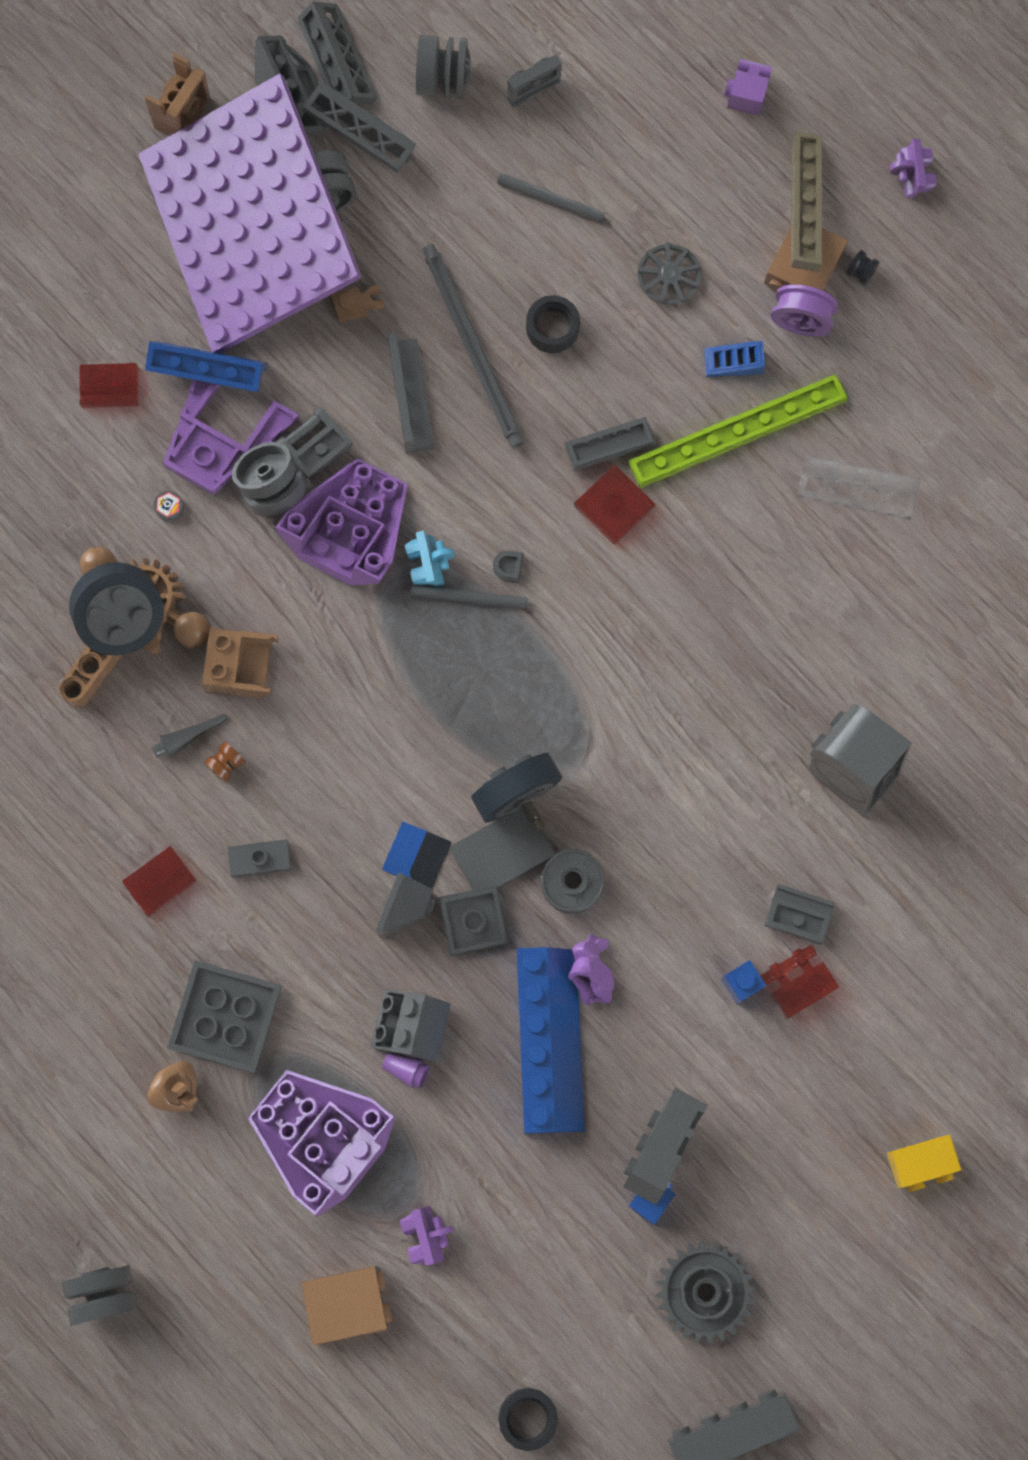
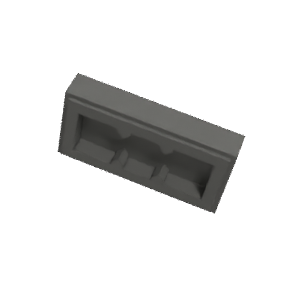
M287 839L228 847L232 878L291 870Z

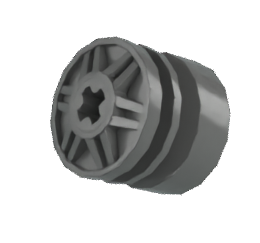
M419 36L416 63V95L435 97L438 84H444L445 97L450 98L452 85H457L456 97L464 99L470 80L471 54L467 38H460L459 51H455L453 37H449L446 50L440 49L438 36Z

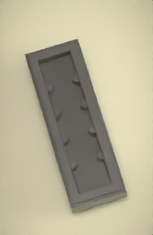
M643 417L565 442L564 446L574 472L655 446V440L647 418Z

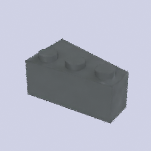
M674 1088L660 1112L654 1110L647 1126L652 1129L649 1135L643 1133L635 1148L640 1153L637 1159L631 1157L623 1174L627 1175L628 1178L623 1187L656 1205L664 1194L682 1158L686 1145L695 1132V1126L708 1105Z

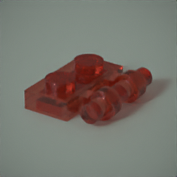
M812 945L802 950L798 948L791 953V957L779 964L775 962L769 966L768 971L760 975L766 986L775 980L779 983L781 988L772 992L771 995L786 1019H789L839 988L824 962L815 967H812L809 959L817 955ZM799 966L804 974L789 981L786 973Z

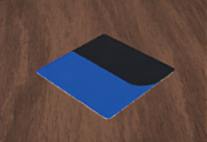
M402 822L382 870L395 876L398 873L404 874L432 888L451 841Z

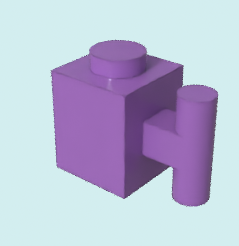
M740 59L734 80L729 79L724 95L729 97L727 108L759 116L772 67Z

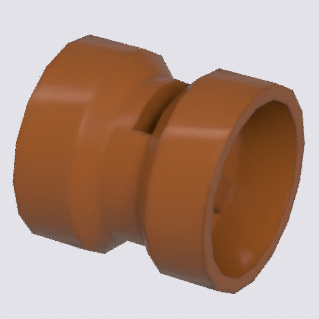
M224 741L218 747V753L215 756H209L204 764L221 781L226 783L231 778V772L235 768H240L246 761Z

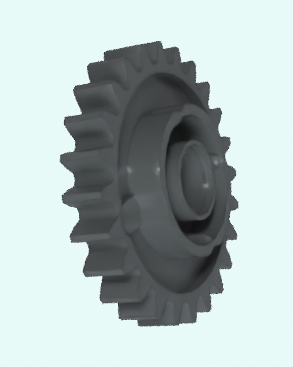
M700 1241L697 1250L691 1244H687L686 1254L677 1249L678 1259L676 1261L667 1258L670 1269H660L662 1274L665 1275V1279L656 1281L658 1285L663 1287V1291L658 1292L656 1297L664 1299V1303L658 1309L668 1310L664 1321L674 1320L675 1323L672 1330L677 1331L683 1328V1338L685 1339L691 1333H694V1340L699 1343L703 1335H705L709 1344L712 1343L713 1335H717L721 1341H724L725 1331L735 1335L733 1327L735 1324L742 1327L745 1326L741 1316H751V1312L746 1309V1305L755 1303V1300L748 1297V1293L755 1291L756 1288L747 1285V1282L753 1278V1275L743 1273L747 1263L737 1264L736 1261L739 1254L735 1253L729 1257L727 1246L717 1251L716 1242H712L710 1248L706 1249L704 1242ZM703 1283H709L714 1290L712 1298L708 1301H702L697 1294L699 1286Z

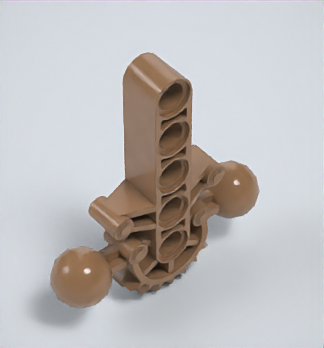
M100 546L92 547L83 553L80 560V570L82 575L97 566L117 561L109 549ZM147 558L142 559L140 566H138L135 560H131V565L146 572L153 580L161 596L164 608L163 621L158 633L143 649L152 655L159 654L162 649L160 644L162 632L160 631L162 627L168 624L174 628L175 638L182 646L198 648L208 641L211 627L209 620L198 612L182 613L175 608L176 602L185 600L184 593L179 592L184 586L182 582H176L179 578L176 572L170 573L171 568L168 564L160 568V562L157 559L152 562L151 566ZM87 646L59 685L61 697L73 707L84 706L123 655H105ZM92 662H98V671L93 674H87V666ZM73 686H81L79 696L75 698L68 696L69 690Z

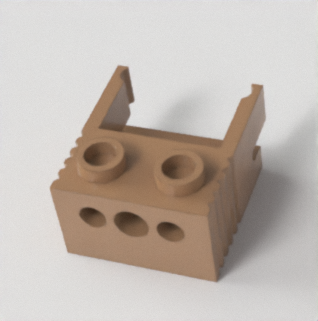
M175 52L172 56L176 74L168 80L163 94L159 100L149 95L145 97L153 127L168 136L197 121L211 100L205 72L196 67L192 70L189 60Z
M210 627L202 680L205 692L210 693L212 691L213 693L218 692V694L223 693L224 695L228 693L229 695L234 694L235 696L264 699V696H271V689L265 688L272 642L279 643L278 635L247 631L237 632L236 630L231 631L229 629L226 631L219 628L215 630Z

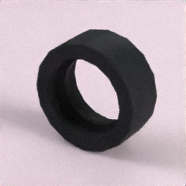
M557 295L544 296L536 300L529 308L526 317V332L531 344L537 349L547 353H560L570 348L577 340L580 329L579 312L568 299ZM556 310L565 314L570 324L568 332L564 336L555 339L542 336L536 328V321L541 313Z
M523 1388L514 1391L506 1397L500 1407L498 1421L500 1432L509 1444L516 1449L531 1451L540 1449L550 1442L556 1433L558 1417L556 1407L549 1396L537 1389ZM524 1400L536 1401L546 1412L545 1428L539 1435L533 1438L520 1437L514 1433L510 1426L511 1410L516 1404Z

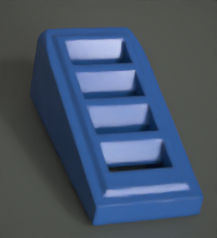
M763 341L744 342L704 349L706 377L763 375L765 369ZM742 354L743 364L738 365V355ZM749 354H754V363H750ZM726 355H731V366H726ZM714 356H719L720 368H715Z

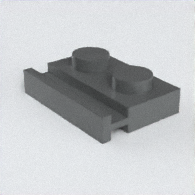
M557 55L550 58H542L533 67L526 71H517L508 79L507 93L509 96L507 99L513 108L561 83L559 78L561 77L562 63Z
M777 884L764 926L822 945L835 902Z

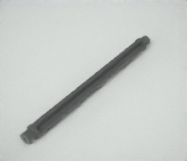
M429 244L423 248L426 256L425 261L432 272L503 430L505 439L509 440L512 448H517L523 444L520 436L521 431L517 426L443 262L441 253L437 252L434 244Z

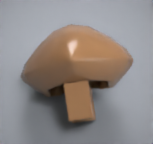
M181 1061L161 1069L153 1078L148 1089L149 1105L169 1112L192 1111L195 1102L198 1100L196 1097V1074L192 1064Z

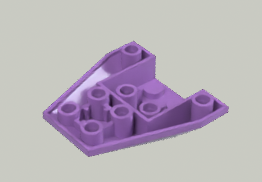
M357 458L301 498L295 506L285 513L276 527V532L298 559L348 585L379 584L393 562L408 484Z
M288 1070L284 1072L248 1117L292 1196L317 1217L349 1196L385 1150L395 1121L393 1115L371 1098Z

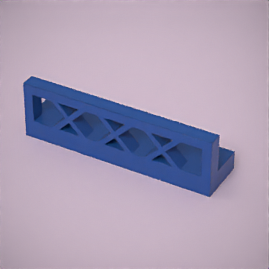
M150 341L145 370L259 392L262 372L266 371L268 362L213 353L211 351L159 341Z

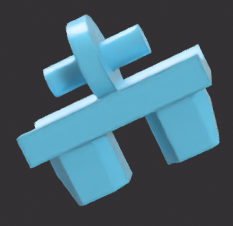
M424 530L417 532V539L405 544L408 558L410 560L421 558L423 564L421 567L411 569L412 581L415 585L420 586L429 584L434 587L444 586L442 570L449 569L448 560L455 557L454 549L445 548L443 540L435 542L434 536L426 535Z

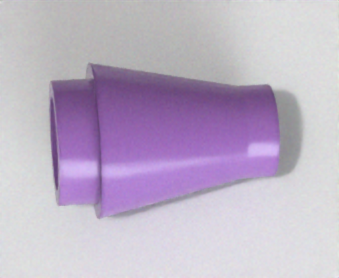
M392 1053L387 1054L382 1065V1070L389 1072L410 1088H421L427 1079L430 1066L424 1064V1060L398 1056Z

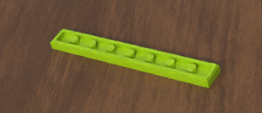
M834 374L628 460V465L639 488H642L845 403L848 397L837 375Z

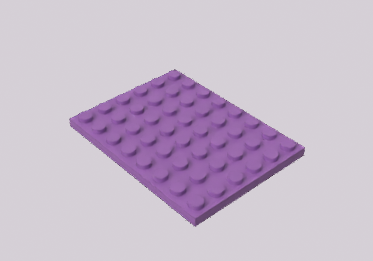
M280 73L138 154L213 353L226 351L362 278L285 77Z

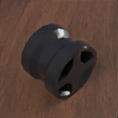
M861 249L850 263L846 274L859 278V282L865 286L877 270L880 261L867 257L866 252Z

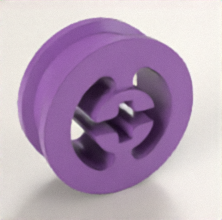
M785 285L777 290L776 300L778 301V306L774 307L771 311V319L777 326L792 333L812 337L824 336L832 331L833 322L830 318L831 315L837 312L838 302L830 294L805 285Z

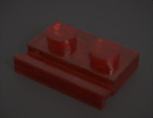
M137 363L80 365L79 404L81 408L139 406V368Z
M169 846L122 882L144 913L149 917L197 881L174 849Z

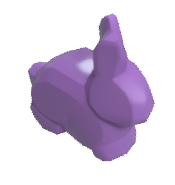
M593 933L589 934L586 941L579 942L573 947L575 962L568 978L581 991L580 997L586 1005H591L593 1002L607 1004L612 1000L611 994L614 989V978L612 971L600 959V953L609 946V942L607 939L597 938Z

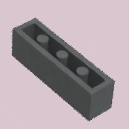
M775 1389L758 1395L759 1401L747 1405V1402L744 1401L729 1408L731 1413L719 1417L715 1413L701 1419L702 1425L690 1430L689 1425L672 1431L673 1437L667 1439L674 1460H731L797 1432L800 1429L786 1395L783 1392L776 1393Z

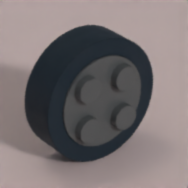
M106 563L91 569L76 583L69 601L70 616L78 636L89 648L105 655H126L143 648L158 633L164 616L163 602L153 580L140 568L127 563Z
M542 753L533 757L528 754L517 760L515 766L509 769L502 767L490 774L491 779L486 781L471 796L485 823L500 819L522 808L535 832H538L545 828L546 825L542 818H539L540 815L532 801L552 789L563 777L549 753Z

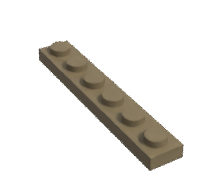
M795 131L792 138L791 267L819 272L822 265V136Z

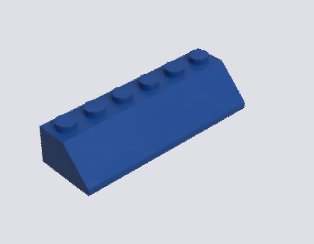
M550 947L517 948L524 1134L585 1132L578 988L568 978L575 962L573 949Z

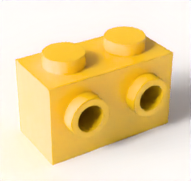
M950 1134L886 1152L897 1188L906 1187L907 1192L925 1188L924 1181L934 1178L937 1184L955 1179L953 1173L961 1171Z

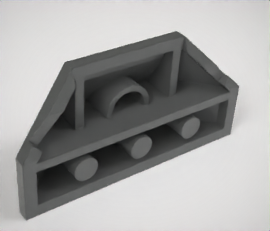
M281 35L258 36L255 49L256 85L258 86L280 73L285 77L306 134H322L326 126L302 111L304 104L318 86L309 63L295 49L287 45V41ZM316 103L312 105V107L320 112L327 111Z

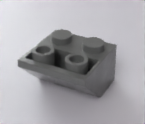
M385 989L370 1048L436 1063L451 1003L423 994Z

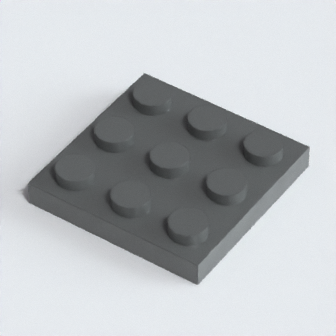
M194 960L167 1048L256 1074L282 985Z

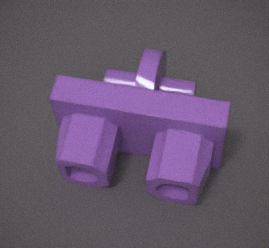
M912 139L909 146L901 149L896 154L897 161L889 166L890 173L896 176L899 175L900 182L904 183L905 198H914L919 192H928L937 184L936 175L925 172L924 168L932 163V149L922 147L921 139Z
M430 1206L413 1210L411 1215L400 1220L402 1232L405 1236L413 1233L418 1235L420 1245L408 1248L411 1264L425 1263L428 1266L445 1260L442 1248L449 1246L446 1234L454 1232L453 1225L444 1228L441 1216L433 1218Z

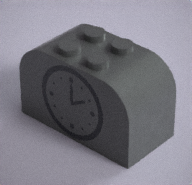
M853 704L845 713L840 711L830 724L832 727L828 734H820L812 744L810 770L818 781L864 818L900 775L912 742L868 709Z

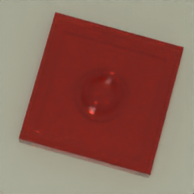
M614 465L574 502V507L615 545L655 507V503Z

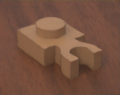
M379 285L371 286L363 293H360L359 287H354L331 294L339 324L366 317L365 309L379 310L385 308L383 299L378 301L371 299L373 295L380 294Z

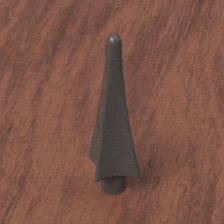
M222 714L200 724L161 735V743L151 748L156 757L167 753L169 758H171L199 736L227 719V715Z

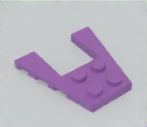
M193 380L186 404L183 406L180 414L178 427L174 431L163 462L164 468L214 496L232 480L233 467L242 454L262 443L275 442L299 420V414L273 401L243 446L197 420L221 385Z

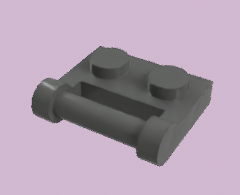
M320 406L313 411L314 415L290 435L286 438L281 437L276 441L277 443L284 444L290 450L296 465L309 481L353 445L352 440ZM320 424L325 426L323 430L297 451L293 448L294 445Z

